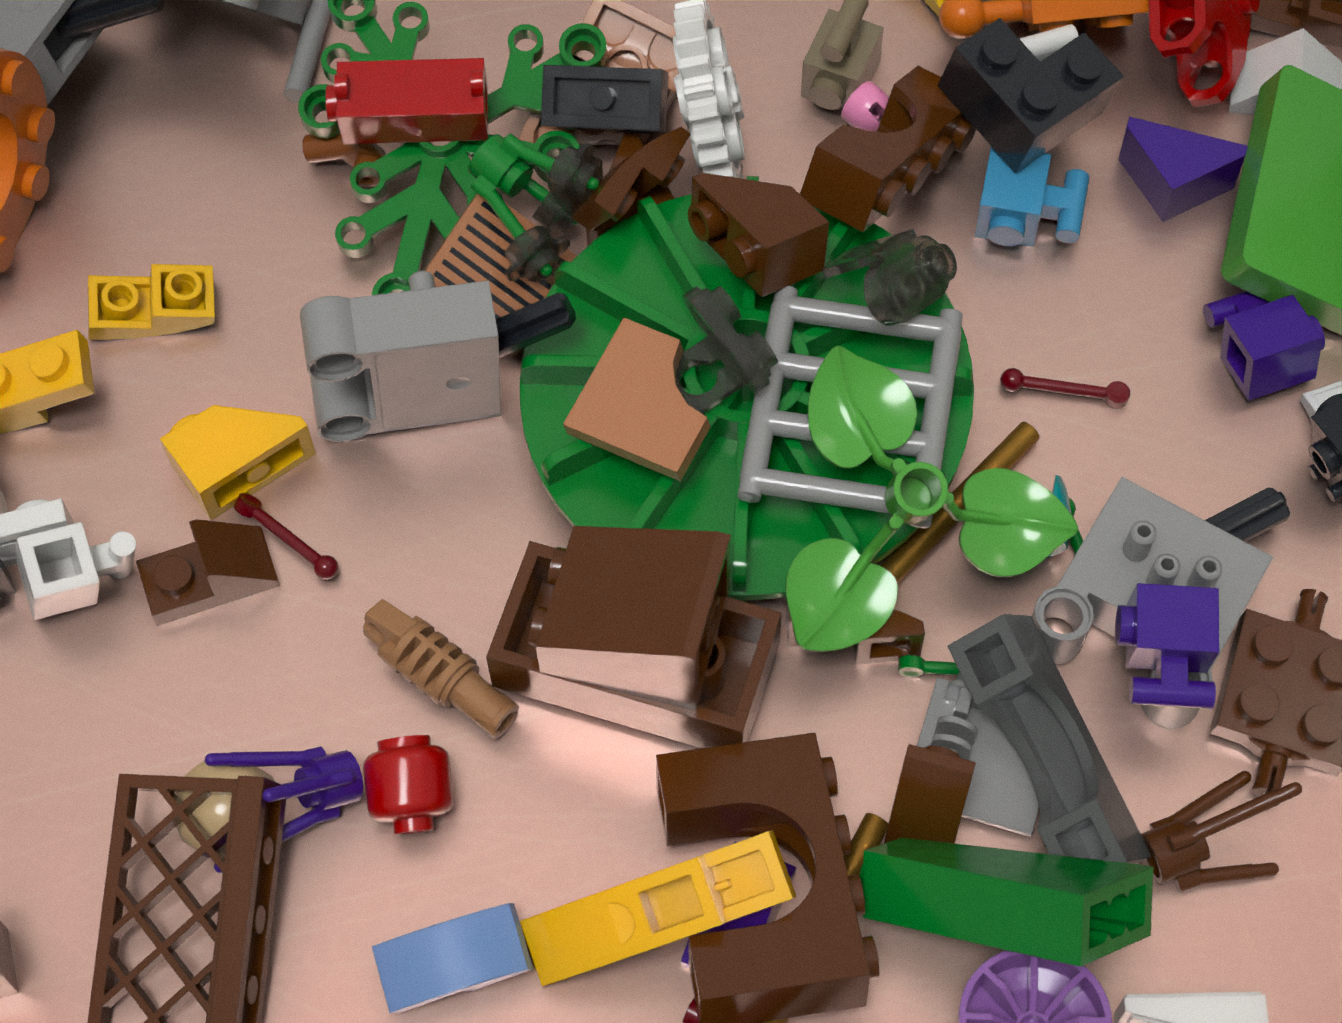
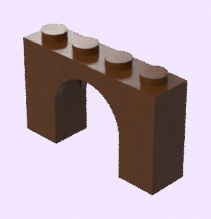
M816 733L657 754L656 790L667 847L732 837H754L773 830L778 845L788 850L798 859L806 870L812 885L803 902L791 913L779 920L758 926L689 936V972L698 1022L758 1023L866 1006L870 979L879 978L878 954L873 936H861L857 916L865 915L862 883L858 874H847L844 856L851 855L848 822L844 814L834 816L830 797L838 795L835 765L831 756L821 758Z

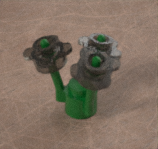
M511 133L505 139L501 135L495 134L488 138L474 154L468 167V172L476 178L471 184V189L488 202L514 237V240L505 252L506 258L511 263V266L505 272V276L509 281L527 278L528 281L540 282L551 276L562 263L559 255L568 249L570 241L566 236L554 239L550 233L556 227L565 234L571 225H579L578 222L571 218L572 214L576 211L582 200L587 201L603 179V162L601 159L594 157L593 145L584 143L578 149L566 147L554 159L526 146ZM528 162L550 172L548 177L550 192L531 178L533 168L527 164ZM523 189L541 202L532 218L543 226H536L526 231L500 195L505 193L510 198H513Z

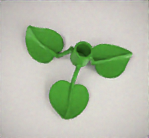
M835 346L831 349L813 379L807 407L810 436L820 454L838 468H855L872 455L879 467L892 472L894 477L889 481L884 495L885 504L891 517L861 555L849 542L837 538H828L810 543L792 561L786 577L785 596L794 638L797 645L802 649L817 652L836 651L855 645L873 635L887 622L897 601L898 585L891 572L871 563V561L903 523L918 524L924 522L942 507L952 519L964 522L959 533V545L967 560L979 571L997 577L1020 575L1036 567L1078 531L1075 519L1053 493L1035 480L1017 471L992 468L972 475L964 484L962 490L964 509H960L953 501V494L948 492V484L944 474L936 466L927 462H914L906 465L901 458L894 460L886 456L884 451H891L901 447L913 433L917 418L916 401L911 390L897 374L880 364L857 356L842 346Z

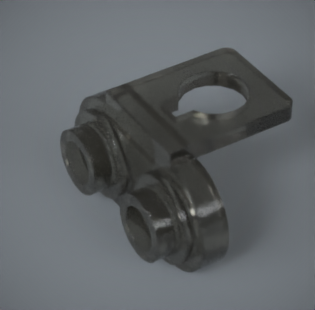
M914 229L855 246L822 268L825 278L870 266L864 278L866 303L872 315L880 323L886 326H893L911 320L946 292L949 281L954 279L956 275L957 262L949 246L943 243L939 244L935 239L927 235L917 237Z
M695 286L682 295L690 314L707 336L682 354L676 372L678 390L687 404L700 413L705 414L745 385L754 394L769 386L770 368L778 363V359L767 341L758 331H754L749 336L743 333L738 335L733 323L741 318V314L728 293L721 286L716 287L711 292L707 288L701 290L698 286ZM720 360L725 366L717 372V381L714 387L704 394L693 395L687 393L681 386V379L684 373L695 365L704 364L712 366Z

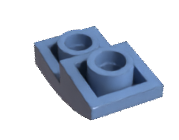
M507 903L464 915L372 946L389 1013H402L461 991H474L533 970L514 903Z

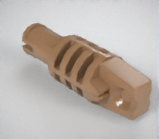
M381 599L365 613L363 634L379 648L377 655L395 672L403 674L405 680L417 685V689L424 695H429L435 704L447 708L456 707L494 739L502 736L517 718L519 705L479 675V666H477L474 658L468 654H463L460 647L454 643H449L446 636L440 632H435V628L418 616L411 618L384 599Z

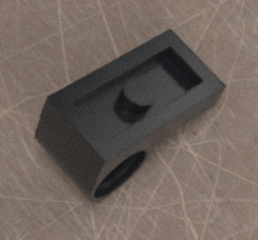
M543 65L541 126L665 134L668 72L663 69Z

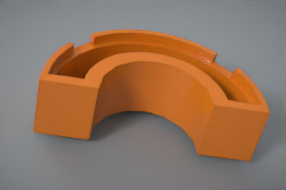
M0 48V273L5 272L11 265L15 247L29 221L35 202L40 201L48 189L50 173L45 166L47 144L55 126V114L52 109L47 108L45 90L35 66L24 55Z

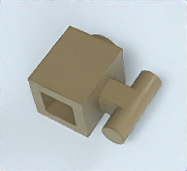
M844 0L839 12L828 9L803 61L801 97L812 100L822 108L842 111L851 94L860 85L872 80L880 63L884 27L861 20L869 5L868 0Z

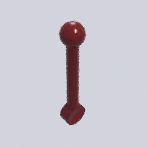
M1008 368L1000 377L1001 386L1009 392H1016L1021 388L1098 398L1104 399L1106 404L1114 409L1124 407L1131 394L1129 387L1120 381H1114L1107 387L1025 376L1016 368Z
M240 493L233 506L234 509L245 517L254 518L314 566V572L318 578L330 580L338 574L339 566L334 557L330 555L321 556L265 512L261 508V502L253 495L247 493Z

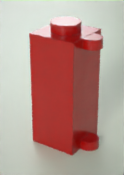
M484 58L337 62V74L334 75V85L326 86L328 122H338L343 144L487 140L488 83Z

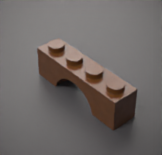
M916 66L893 85L877 132L866 131L843 124L816 146L800 195L812 206L864 232L882 215L888 218L892 216L902 198L907 193L915 195L932 171L939 174L955 151L963 153L973 139L976 129L937 86L941 77L920 66Z

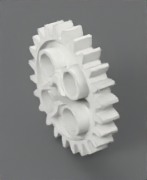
M688 0L675 3L673 12L676 36H673V46L679 74L674 77V84L683 123L686 124L689 133H691L690 139L698 169L703 168V173L743 179L742 160H745V149L739 121L745 117L738 82H736V74L733 72L732 66H729L721 27H715L714 17L711 15L710 6L706 0Z

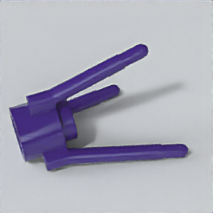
M320 746L303 751L209 753L205 757V763L208 766L302 767L295 771L293 782L268 788L262 794L266 802L297 797L303 807H312V810L283 825L282 842L317 823L339 818L340 806L358 802L363 795V778L360 766L353 754L347 750L327 755L323 747ZM214 864L215 871L222 873L218 866Z

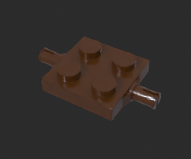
M1316 589L1301 590L1295 621H1283L1250 609H1246L1238 621L1210 734L1242 744L1253 754L1261 758L1255 784L1252 787V793L1258 797L1265 791L1268 793L1282 787L1286 766H1307L1334 776H1338L1342 772V640L1334 638L1320 629L1328 596L1320 591L1314 598Z

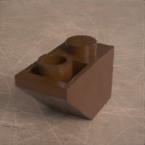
M701 173L692 177L691 206L688 208V221L693 233L699 240L706 241L726 261L732 273L739 278H743L761 297L824 271L829 221L792 186L709 173Z

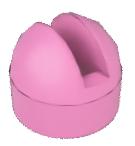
M867 81L860 85L848 98L843 107L841 117L854 128L877 132L880 124L879 120L883 116L889 96L872 81Z

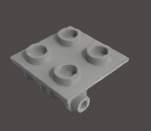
M960 672L958 673L957 680L948 681L937 678L917 746L922 748L927 746L945 747L956 752L962 759L976 762L962 817L1031 837L1039 810V802L1031 777L1018 751L998 723L985 711L976 706Z

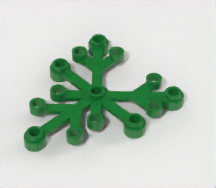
M327 0L333 22L342 30L355 32L369 54L356 52L344 43L331 44L321 55L324 74L330 82L334 83V75L337 74V70L332 69L330 64L336 58H346L350 61L413 60L417 43L423 40L429 33L430 24L426 9L417 2H405L399 5L393 13L395 31L391 43L375 19L377 16L376 0ZM353 5L364 8L363 12L354 16L344 14L345 10ZM411 16L422 20L415 28H405L401 25L404 19ZM586 23L570 26L560 37L559 53L532 69L533 64L537 63L544 53L542 33L538 28L530 24H522L513 28L508 36L510 55L502 87L488 94V124L513 109L541 114L543 65L604 67L607 60V44L601 30ZM522 39H531L536 43V46L529 51H521L516 48V44ZM580 50L590 51L594 55L588 61H577L573 58L574 54ZM327 84L310 87L302 94L298 103V111L304 128L308 133L318 138H330L340 133L338 122L319 123L315 120L320 112L326 110ZM563 128V129H566V130H575V129H577V128ZM549 131L541 135L535 143L520 140L526 146L552 158L556 156L564 157L568 161L567 165L578 170L581 168L580 146L577 140L567 132ZM486 140L450 141L443 146H435L431 142H407L374 162H362L353 168L350 174V184L355 197L365 203H375L385 196L389 182L420 165L414 185L359 217L350 216L343 219L336 227L335 237L340 251L348 257L359 258L366 255L372 249L376 236L406 219L393 273L384 275L376 282L372 295L410 291L408 279L414 272L420 271L431 224H434L442 238L445 239L459 219L440 190L445 169L447 168L467 198L468 206L476 194L471 189V184L476 178L468 172L471 161L469 156L473 157ZM530 162L527 163L547 183L559 185L569 182V180ZM365 176H375L379 179L377 186L372 189H363L358 186L360 180ZM352 230H360L365 233L364 239L358 244H348L344 241V237Z

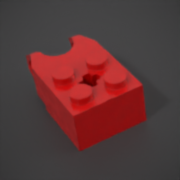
M1149 0L1150 38L1164 59L1176 55L1178 83L1193 107L1222 103L1235 87L1246 59L1252 13L1258 11L1260 0ZM1167 33L1170 35L1172 41L1165 40ZM1202 66L1222 67L1223 74L1217 84L1205 90L1194 88Z

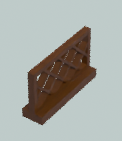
M119 774L87 1023H109L111 1007L128 992L148 1017L143 1023H168L166 1020L192 996L195 997L206 1012L205 1023H262L286 799L266 802L262 794L264 790L280 786L281 784L268 778L257 776H238V779ZM138 791L160 792L173 809L148 834L135 821ZM175 793L192 794L181 802ZM212 794L232 795L229 822L210 838L191 813ZM183 822L200 843L201 847L173 870L155 845ZM133 836L137 843L131 848ZM226 843L224 856L219 850V848H221ZM147 854L165 879L138 903L126 888L128 870ZM211 857L223 873L221 891L202 907L183 881ZM174 890L193 916L165 939L147 913ZM125 906L129 912L122 917L123 907ZM218 912L216 925L211 917ZM138 923L156 946V949L129 972L117 956L119 939ZM202 926L215 942L213 960L194 976L175 950ZM166 959L185 985L157 1009L138 983ZM116 975L120 981L114 986ZM210 981L208 995L203 987Z

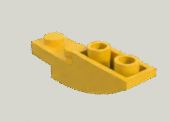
M77 329L0 353V434L48 422L47 408L95 394L88 340Z
M771 830L521 920L520 924L543 987L714 928L731 920L791 900L797 896L774 832Z

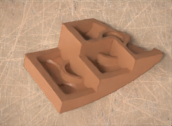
M593 0L582 23L591 24L600 29L604 34L607 44V60L604 67L663 69L667 71L668 112L677 96L674 77L679 74L673 46V36H676L674 26L623 0ZM580 50L573 56L577 61H588L594 57L593 53L587 50ZM530 112L518 139L535 143L541 135L556 130L569 133L577 140L579 145H620L624 132L601 129L566 130L563 128L541 126V114ZM635 133L643 145L648 144L654 135Z

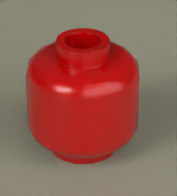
M430 735L402 736L378 741V751L369 755L363 763L369 816L378 822H393L394 835L434 830L433 817L446 814L454 805L448 752L443 747L431 745Z

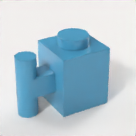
M991 146L974 237L990 239L992 242L1002 246H1015L1019 244L1034 247L1040 218L1057 220L1055 237L1059 241L1065 243L1077 242L1082 226L1090 178L1089 174L1080 169H1071L1066 172L1063 187L1047 185L1051 154H1043L1015 173Z

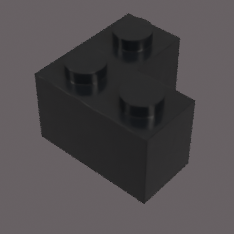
M999 18L955 47L937 86L1008 166L1017 173L1101 115L1123 80L1124 75L1085 33H1082L1040 62L1005 22Z

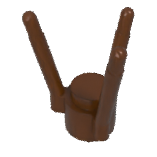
M1241 771L1173 815L1150 823V830L1142 833L1141 836L1152 855L1146 862L1148 866L1154 867V878L1160 885L1174 880L1179 892L1201 884L1277 875L1279 867L1276 863L1272 862L1200 869V862L1210 859V851L1205 838L1301 794L1302 786L1298 782H1293L1199 824L1192 821L1251 781L1252 776L1250 772Z

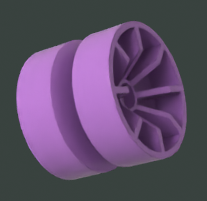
M1006 950L988 959L973 973L961 997L957 1023H1112V1014L1105 991L1096 977L1085 966L1079 967Z

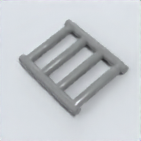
M792 286L775 291L770 308L743 454L737 497L746 502H759L763 494L889 513L884 499L887 486L768 469L773 436L812 441L808 429L807 414L778 410L784 378L813 382L820 365L825 359L788 353L794 322L934 342L929 373L886 367L906 383L913 397L923 398L925 403L920 431L913 430V433L904 445L895 450L884 452L916 457L915 462L930 463L941 471L962 334L963 314L956 309H943L938 317L797 296L798 290ZM932 516L924 522L909 525L917 528H929L932 523Z

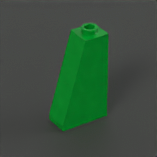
M899 838L864 850L863 865L859 875L865 900V915L862 918L1082 967L1151 936L1154 867L1141 864Z

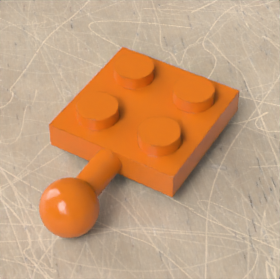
M945 0L940 7L939 21L942 29L955 39H968L981 31L984 25H990L999 18L1005 23L1026 22L1028 31H1039V33L1069 24L1075 26L1074 20L1084 19L1085 25H1097L1098 28L1133 25V14L1149 12V0H993L983 2L981 0Z

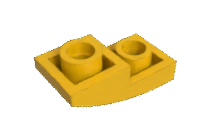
M151 264L150 277L88 275V340L154 337L214 324L213 265Z

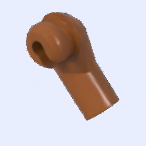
M341 133L330 138H318L307 134L302 141L304 156L310 164L342 159L354 168L362 162H374L386 155L384 149L375 143L343 144ZM365 176L360 180L359 185L375 187L379 183V179L375 176Z

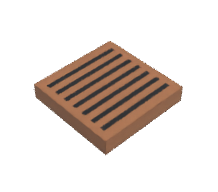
M476 193L424 271L433 274L435 287L489 280L495 319H498L544 299L555 283L554 273L560 264L564 261L572 262L577 255L506 204L553 269L550 276H543L488 202ZM520 350L510 353L509 355L514 357L516 354L520 352Z

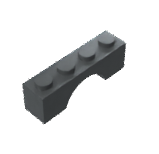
M1003 614L947 645L976 706L990 715L1003 729L1028 770L1040 808V821L1037 830L1048 853L1139 864L1151 858L1152 855L1032 617Z

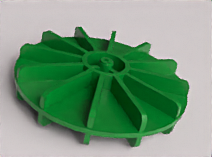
M747 176L746 179L759 181V176ZM691 194L667 200L657 205L648 196L637 201L638 213L616 224L599 236L575 257L572 262H562L554 273L555 283L545 298L556 293L565 294L575 310L576 320L569 329L529 345L524 349L520 373V410L524 436L532 463L551 502L556 505L560 513L572 526L718 531L730 534V592L728 597L746 602V600L786 597L785 584L788 569L802 549L810 543L819 540L837 538L849 542L861 555L867 545L887 523L891 514L763 494L759 502H746L737 497L740 483L739 476L770 308L775 292L761 297L743 278H739L732 273L726 261L706 241H701L695 236L688 221ZM814 207L829 221L824 271L789 285L798 290L797 296L938 317L941 310L954 309L945 293L946 283L940 273L936 270L930 271L907 246L888 231L873 223L862 232ZM623 318L681 341L684 351L676 372L678 390L687 404L705 415L710 424V429L681 482L568 435L563 426L565 419ZM794 322L788 353L825 358L835 346H842L857 356L884 367L929 373L934 342ZM962 325L941 472L947 480L948 488L956 476L964 455L973 416V369ZM784 378L778 410L807 414L812 382ZM914 397L917 408L914 430L920 431L925 399ZM773 436L768 469L887 486L894 477L892 472L879 467L872 455L855 468L843 469L836 467L826 460L812 441ZM884 452L886 456L894 460L897 458L903 459L906 465L916 461V457ZM903 523L880 549L871 563L876 564L905 543L919 528Z

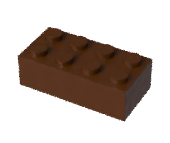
M529 541L486 656L493 687L699 748L748 742L780 644L782 612L728 597L696 711L541 673L539 671L536 647L529 646L528 639L537 607L548 608L554 587L548 586L547 579L551 559L556 548Z

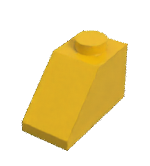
M212 405L199 414H191L180 419L171 428L169 433L159 438L171 467L210 520L215 519L232 508L240 493L250 495L256 493L316 454L308 425L301 416Z

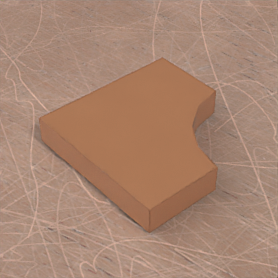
M623 318L563 423L567 434L681 482L710 429L708 418L688 405L678 390L676 372L684 351L681 341Z

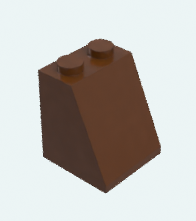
M573 526L567 548L557 547L551 559L547 584L554 587L549 606L548 608L537 607L530 627L528 644L529 646L536 647L539 671L696 711L730 592L731 535L718 531Z

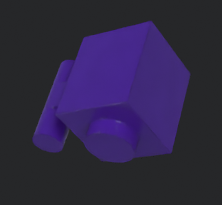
M1244 291L1203 306L1204 317L1209 327L1213 328L1224 324L1220 358L1248 401L1316 379L1320 352L1325 347L1324 333L1317 318L1313 315L1308 316L1294 295L1269 302L1250 292Z
M1137 583L1127 605H1118L1115 620L1116 645L1126 646V668L1156 670V678L1131 677L1129 687L1130 704L1213 709L1216 698L1215 682L1188 680V672L1207 673L1219 654V588Z

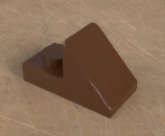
M198 519L189 521L195 542L136 561L149 608L157 626L280 586L261 526Z

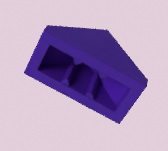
M1129 116L1118 160L1159 218L1164 222L1234 189L1248 146Z

